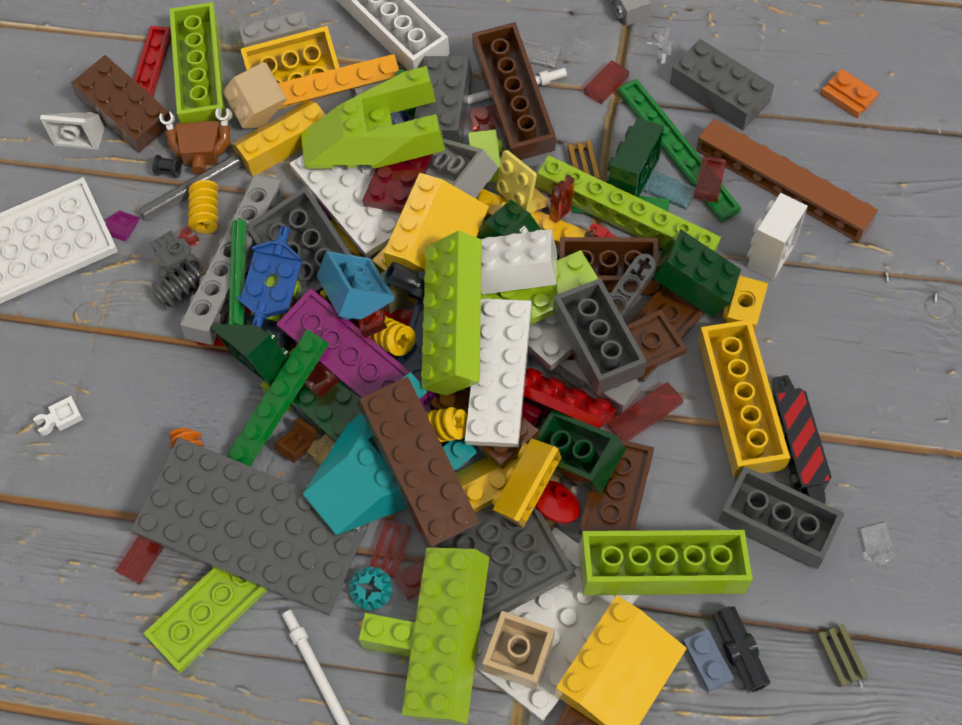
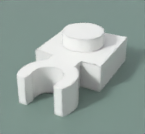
M72 396L49 406V414H39L33 418L37 425L45 422V425L38 429L42 436L51 433L55 426L62 431L83 420Z

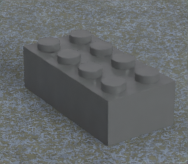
M699 39L672 66L671 85L741 130H744L771 101L774 84L702 39Z
M424 56L423 67L427 66L436 102L416 107L414 119L436 114L443 138L463 143L468 96L472 80L469 56Z
M601 278L554 296L553 313L597 395L644 376L647 361Z
M744 466L718 522L735 530H745V535L818 570L845 513Z

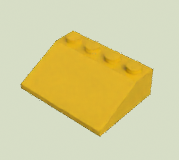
M328 26L241 48L246 70L261 63H267L277 83L340 68ZM301 102V103L289 105V106H286V107H282V108H279L278 110L284 109V108H287V107H291V106H295V105H298V104H302V103H305V102Z
M419 173L384 251L386 267L388 268L392 262H397L414 271L425 272L426 247L458 230L477 238L489 206L443 179Z
M616 595L557 685L555 696L598 725H640L687 648L643 611Z

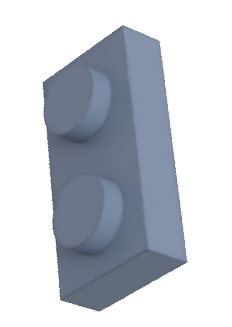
M709 629L683 640L682 643L687 648L686 651L708 693L733 682L734 677Z

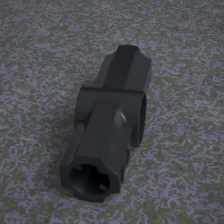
M392 262L385 272V283L408 292L407 295L413 299L424 300L425 272L414 271L397 262Z
M728 606L714 613L712 618L724 641L723 648L730 664L736 667L747 693H754L769 686L771 682L758 657L759 649L751 633H747L735 606Z

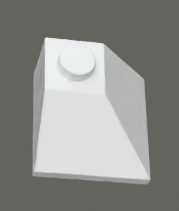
M73 112L46 114L40 117L54 146L98 150L105 129L99 114Z

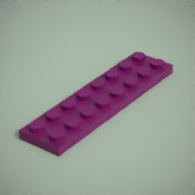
M311 288L276 324L296 344H298L307 329L330 343L318 362L362 398L401 380L410 373L352 322L338 316L334 307ZM426 390L427 393L420 402L425 412L433 411L430 401L437 394Z

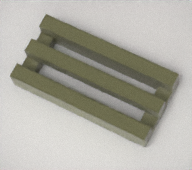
M844 624L839 625L837 628L828 629L825 632H819L816 635L840 687L868 677ZM837 634L840 635V638H841V640H842V642H843V644H844V646H845V648H846V651H847V653H848V655H849V657H850V659H851V661H852V663H853V666H854V668H855V670H856V672H857L858 675H855V673H854V671H853V669H852V667H851V664H850V662H849V660H848V658H847V656H846V654H845V651H844V649H843V647H842V645H841V643H840V641H839V639H838ZM828 637L831 638L849 678L845 679L828 643Z

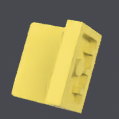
M503 151L496 190L507 200L514 201L529 213L547 207L548 198L534 188L537 178L536 172L510 151Z

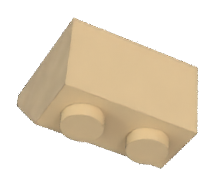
M261 63L233 77L222 91L242 128H259L265 125L287 100L267 63Z

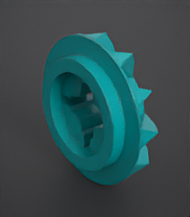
M365 567L356 572L350 581L349 594L358 607L364 610H377L389 601L392 595V582L388 574L377 567ZM373 577H375L374 586L381 590V593L372 592L366 600L367 591L360 585L370 584Z

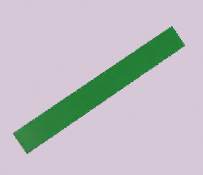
M638 79L619 87L617 93L637 118L664 126L661 149L719 222L722 223L741 213L742 208Z

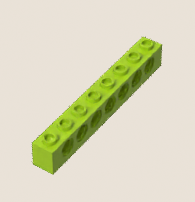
M549 155L537 173V189L562 201H566L639 238H658V247L662 249L680 229L715 252L718 249L721 240L720 236Z

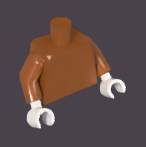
M217 108L215 113L216 117L221 120V124L219 121L176 124V128H173L175 116L170 111L171 119L168 122L164 121L163 114L160 113L159 119L167 128L165 134L169 148L176 157L183 159L185 166H192L191 170L194 174L205 172L206 165L218 163L219 156L230 145V125H228V121L232 118L230 109H226L227 114L222 118V110Z

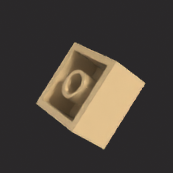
M501 611L482 663L483 671L537 690L555 639V629Z

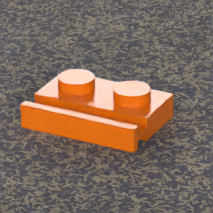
M841 69L822 88L820 94L858 119L860 114L878 98L879 92Z

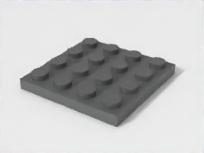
M492 504L475 513L480 523L437 544L438 548L476 549L489 556L480 627L497 619L501 611L508 613L576 577L572 566L546 520L536 507L524 528L496 514L492 510L495 505Z

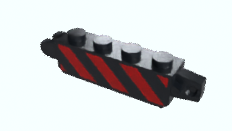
M788 375L774 377L772 380L773 399L790 456L788 462L791 472L789 473L790 486L792 489L795 488L796 491L825 504L824 490L832 476L807 393L801 388L795 389Z

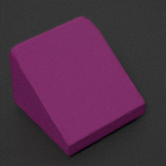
M119 210L106 219V226L113 238L126 241L139 222V217Z

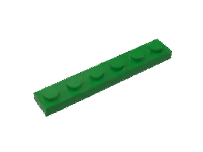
M309 329L305 331L226 457L251 467L330 343Z

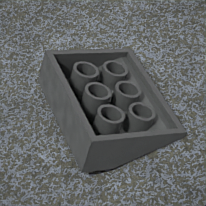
M304 186L247 225L248 231L258 245L275 241L280 226L290 228L286 242L303 260L297 279L300 282L301 290L298 298L294 299L295 303L310 288L319 295L320 291L323 290L317 274L326 251L353 255L307 186Z

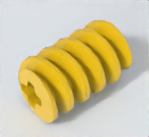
M201 180L189 186L188 226L197 233L211 234L218 229L217 215L219 210L217 207L219 202L217 199L219 197V187L217 183L210 180Z
M380 313L368 315L362 325L363 333L383 350L395 356L407 354L415 345L416 334L413 328Z
M449 407L447 409H439L438 411H426L440 442L465 438L468 416L464 410Z

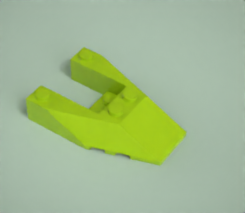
M427 66L405 71L338 105L301 133L305 168L334 169L333 165H347L348 168H357V165H371L372 168H379L446 151L436 114L393 125L391 113L436 102Z

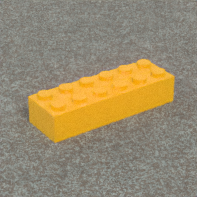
M751 319L701 327L698 345L733 478L740 476L744 466L760 474L785 470L790 456Z

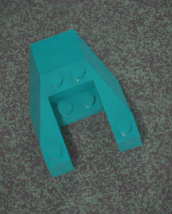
M410 372L405 377H409L419 400H421L427 391L421 389L422 385ZM360 413L347 424L302 494L336 536L407 508ZM465 438L449 441L443 446L454 471L477 453L472 445H466Z

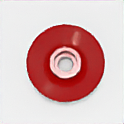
M549 480L535 506L543 516L561 524L575 521L581 510L580 503L575 494L563 484Z

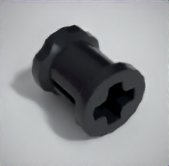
M156 155L152 165L153 173L155 176L165 174L172 175L173 178H179L182 171L181 158L168 159L162 158L161 155Z

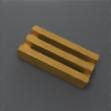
M586 140L584 144L581 141L577 142V145L568 143L572 167L579 169L575 156V151H578L583 172L589 174L584 150H587L593 176L600 179L591 140Z

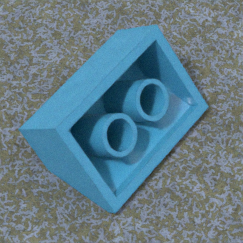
M329 251L325 252L317 278L338 316L344 319H363L393 302L394 295L371 258Z

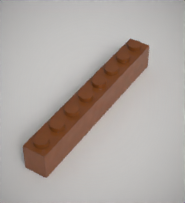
M713 119L698 137L697 152L777 197L782 193L807 205L806 213L858 243L874 222L878 210L871 204L863 202L852 196L848 191L841 190L832 185L828 180L814 175L808 169L791 162L787 157L780 156L771 151L767 146L761 145L750 139L747 135L737 132L726 123Z

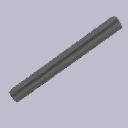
M235 154L139 209L140 215L145 221H148L189 197L188 190L192 183L201 180L216 182L242 167L243 161L241 157Z

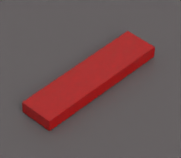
M150 26L133 79L152 97H154L171 41V27Z

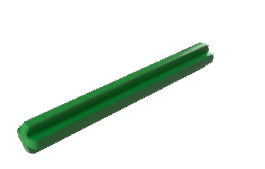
M242 218L232 221L228 325H244V304L237 298L242 296L245 286L247 223Z

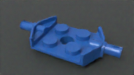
M280 226L275 241L252 246L254 255L242 296L237 297L254 313L252 325H257L262 328L264 319L267 320L268 317L288 312L302 265V258L286 242L290 228L286 226ZM277 276L279 279L277 285L267 287L266 282L268 278Z

